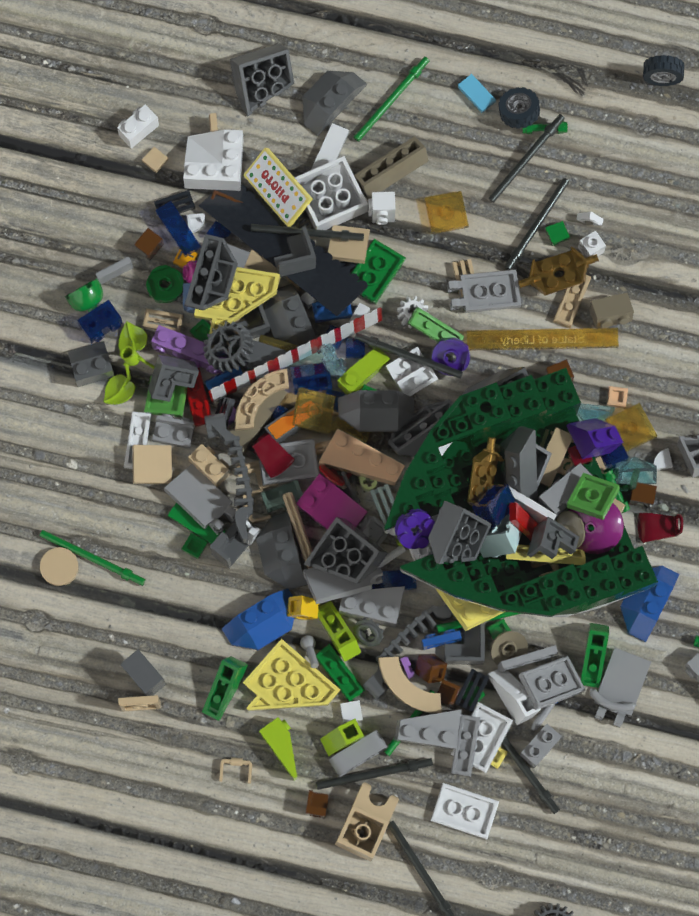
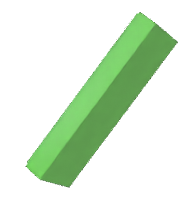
M419 307L415 308L407 322L408 325L437 343L442 338L453 337L460 340L464 338V335Z

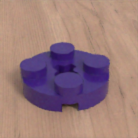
M442 338L433 349L432 360L464 371L470 361L469 347L458 338ZM450 352H452L456 356V359L453 358L452 361H449V358L446 356V354H450Z
M409 510V513L406 515L402 514L398 518L395 525V535L406 548H426L429 544L428 537L435 521L424 510ZM418 525V531L413 533L411 528H415Z

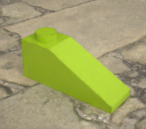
M379 348L373 349L337 380V387L346 395L361 390L364 384L366 385L391 359Z
M329 601L318 607V619L343 661L346 662L360 654L361 650L356 638L333 603Z
M277 717L259 730V733L295 781L297 779L291 736L288 731L291 728L285 719L281 721Z

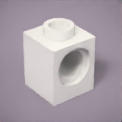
M594 231L580 240L578 248L584 257L587 258L595 254L597 256L603 254L606 245L598 233Z

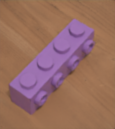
M158 325L151 341L152 348L161 354L166 353L179 359L194 361L197 367L205 368L212 374L222 373L220 370L214 369L204 357L203 347L206 346L204 342ZM221 356V357H219V358L225 359V358H229V356H225V357H222V356Z

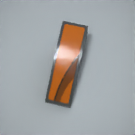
M308 399L264 427V430L280 444L290 435L293 436L322 413L313 401Z

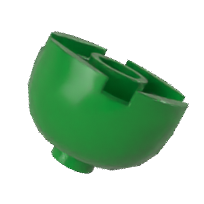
M98 278L64 297L74 310L79 312L88 310L91 313L99 308L97 304L102 301L104 295L103 288Z

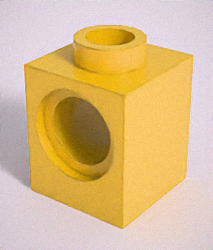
M303 595L289 597L287 616L300 620L318 619L319 604L315 603L314 598Z

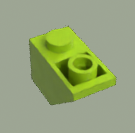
M353 719L335 728L320 738V741L330 757L364 738V735L356 719Z

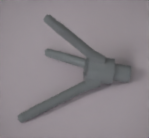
M342 471L341 474L347 488L337 487L359 504L361 501L357 496L359 493L357 492L356 475L352 474L351 485L347 475Z

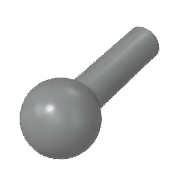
M306 635L302 637L300 645L307 651L311 668H317L319 664L314 651L316 641L314 637Z

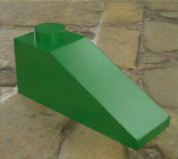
M589 623L581 673V682L584 686L600 687L609 638L608 625Z
M232 656L221 661L202 713L218 721L221 719L243 679L248 664Z

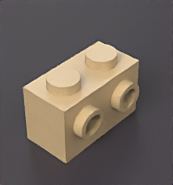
M201 444L188 456L189 463L193 464L218 487L230 476L229 465L223 459L218 460L214 456L216 453L211 447H205Z

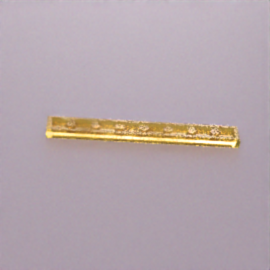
M618 328L473 330L466 332L469 351L619 347Z

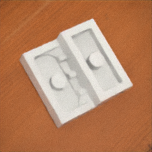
M418 347L409 351L424 357ZM398 357L385 365L386 370L398 389L408 396L415 394L438 380L432 368L403 357Z

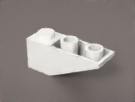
M499 669L487 674L516 725L531 719L541 710H535L524 686L509 671L499 672Z

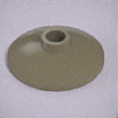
M573 511L561 512L555 521L579 536L577 548H579L585 539L584 523L580 516Z
M517 631L501 633L491 645V657L497 665L501 661L525 655L528 652L527 640Z

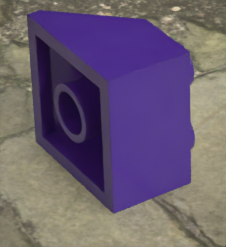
M597 418L566 425L582 459L610 454L623 443L615 425Z

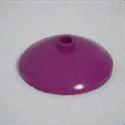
M612 503L604 520L569 509V511H573L580 516L585 526V539L578 549L589 554H602L618 544L623 535L624 522L620 510L614 503ZM589 524L594 526L593 531L589 529Z

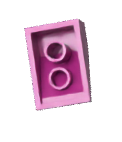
M321 474L316 477L296 503L301 511L327 530L336 517L344 518L357 527L368 513Z

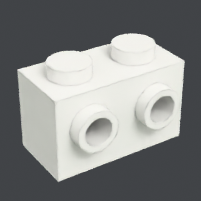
M145 104L142 108L138 107L130 118L122 120L117 129L119 136L132 149L159 126L158 117Z
M372 192V199H368V217H372V223L384 225L388 222H395V192Z

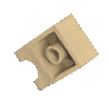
M363 782L335 845L371 862L399 798L391 795L384 805L376 806L369 799L371 785ZM361 829L364 830V835H366V837H359L357 831L360 832Z

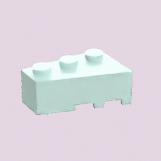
M502 505L487 521L491 523V527L480 549L483 558L491 556L495 558L500 555L514 554L516 552L522 532L509 521V505Z

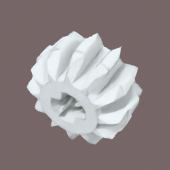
M414 296L413 300L410 297H406V302H400L401 307H397V312L399 313L397 318L403 319L402 325L407 324L412 315L410 310H415L416 307H419L427 312L428 305H423V299L418 302L417 296Z

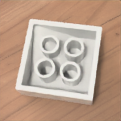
M219 130L188 136L184 163V188L240 191L244 142L243 130Z
M345 156L295 177L313 199L305 211L314 229L327 230L334 225H339L368 212V203Z

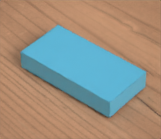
M472 74L458 84L460 91L481 113L496 102V99Z

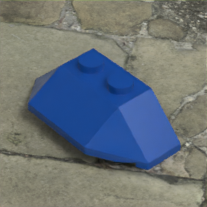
M664 566L652 568L658 580L655 587L624 598L620 606L628 634L645 643L679 577L678 573Z
M287 588L267 596L226 624L222 631L231 645L260 650L291 631L295 618L287 616L288 599L293 597L289 589Z

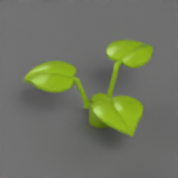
M126 321L121 331L118 343L120 357L125 361L123 365L126 369L127 378L124 375H116L108 381L103 402L110 405H118L128 401L135 392V384L130 382L129 366H135L141 361L149 367L155 368V365L143 359L136 352L146 346L148 341L147 333L142 328Z

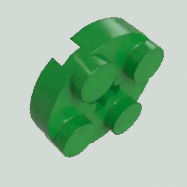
M161 265L150 272L146 280V288L148 294L155 302L171 303L182 296L184 280L182 274L177 269L175 270L168 265ZM163 280L171 283L168 285V288L160 287Z

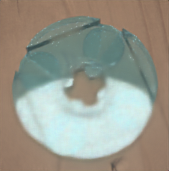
M331 343L323 344L317 348L318 355L320 353L323 355L321 361L333 376L338 375L337 379H339L346 372V362L342 358L339 359L335 354L336 350Z

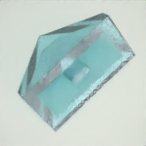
M581 403L577 415L582 421L597 418L605 422L613 416L615 407Z
M634 457L618 467V485H633L634 482L657 484V466Z

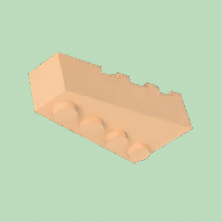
M339 429L336 430L318 466L323 464L337 471H344L393 486L396 485L405 468V465Z

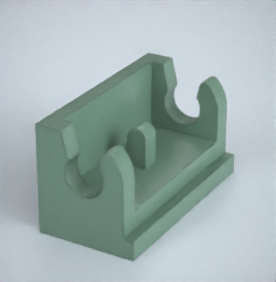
M297 480L260 493L267 513L286 507L282 497L285 493L292 492L297 503L303 495Z

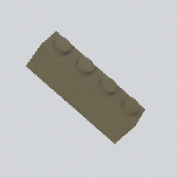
M414 136L356 173L354 177L364 197L367 200L372 198V192L385 190L427 163L429 160L426 147Z
M285 390L278 391L263 401L255 416L254 429L235 431V425L233 428L227 429L233 435L239 436V444L242 446L243 456L269 420L274 417L287 400L288 392Z

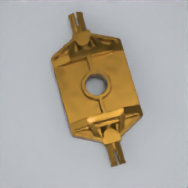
M570 247V251L538 262H535L534 259L531 265L530 276L519 280L520 288L528 285L534 286L546 296L584 283L589 264L599 262L598 256L595 254L586 258L575 248ZM557 271H564L562 277L554 276Z
M488 437L486 449H483L482 452L473 458L467 503L477 511L476 515L484 519L486 510H489L498 502L497 499L492 498L494 479L497 472V461H504L494 450L496 438Z

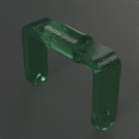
M614 468L613 472L615 474V481L617 483L619 469ZM634 468L630 484H618L620 491L634 490L636 488L640 474L639 468Z

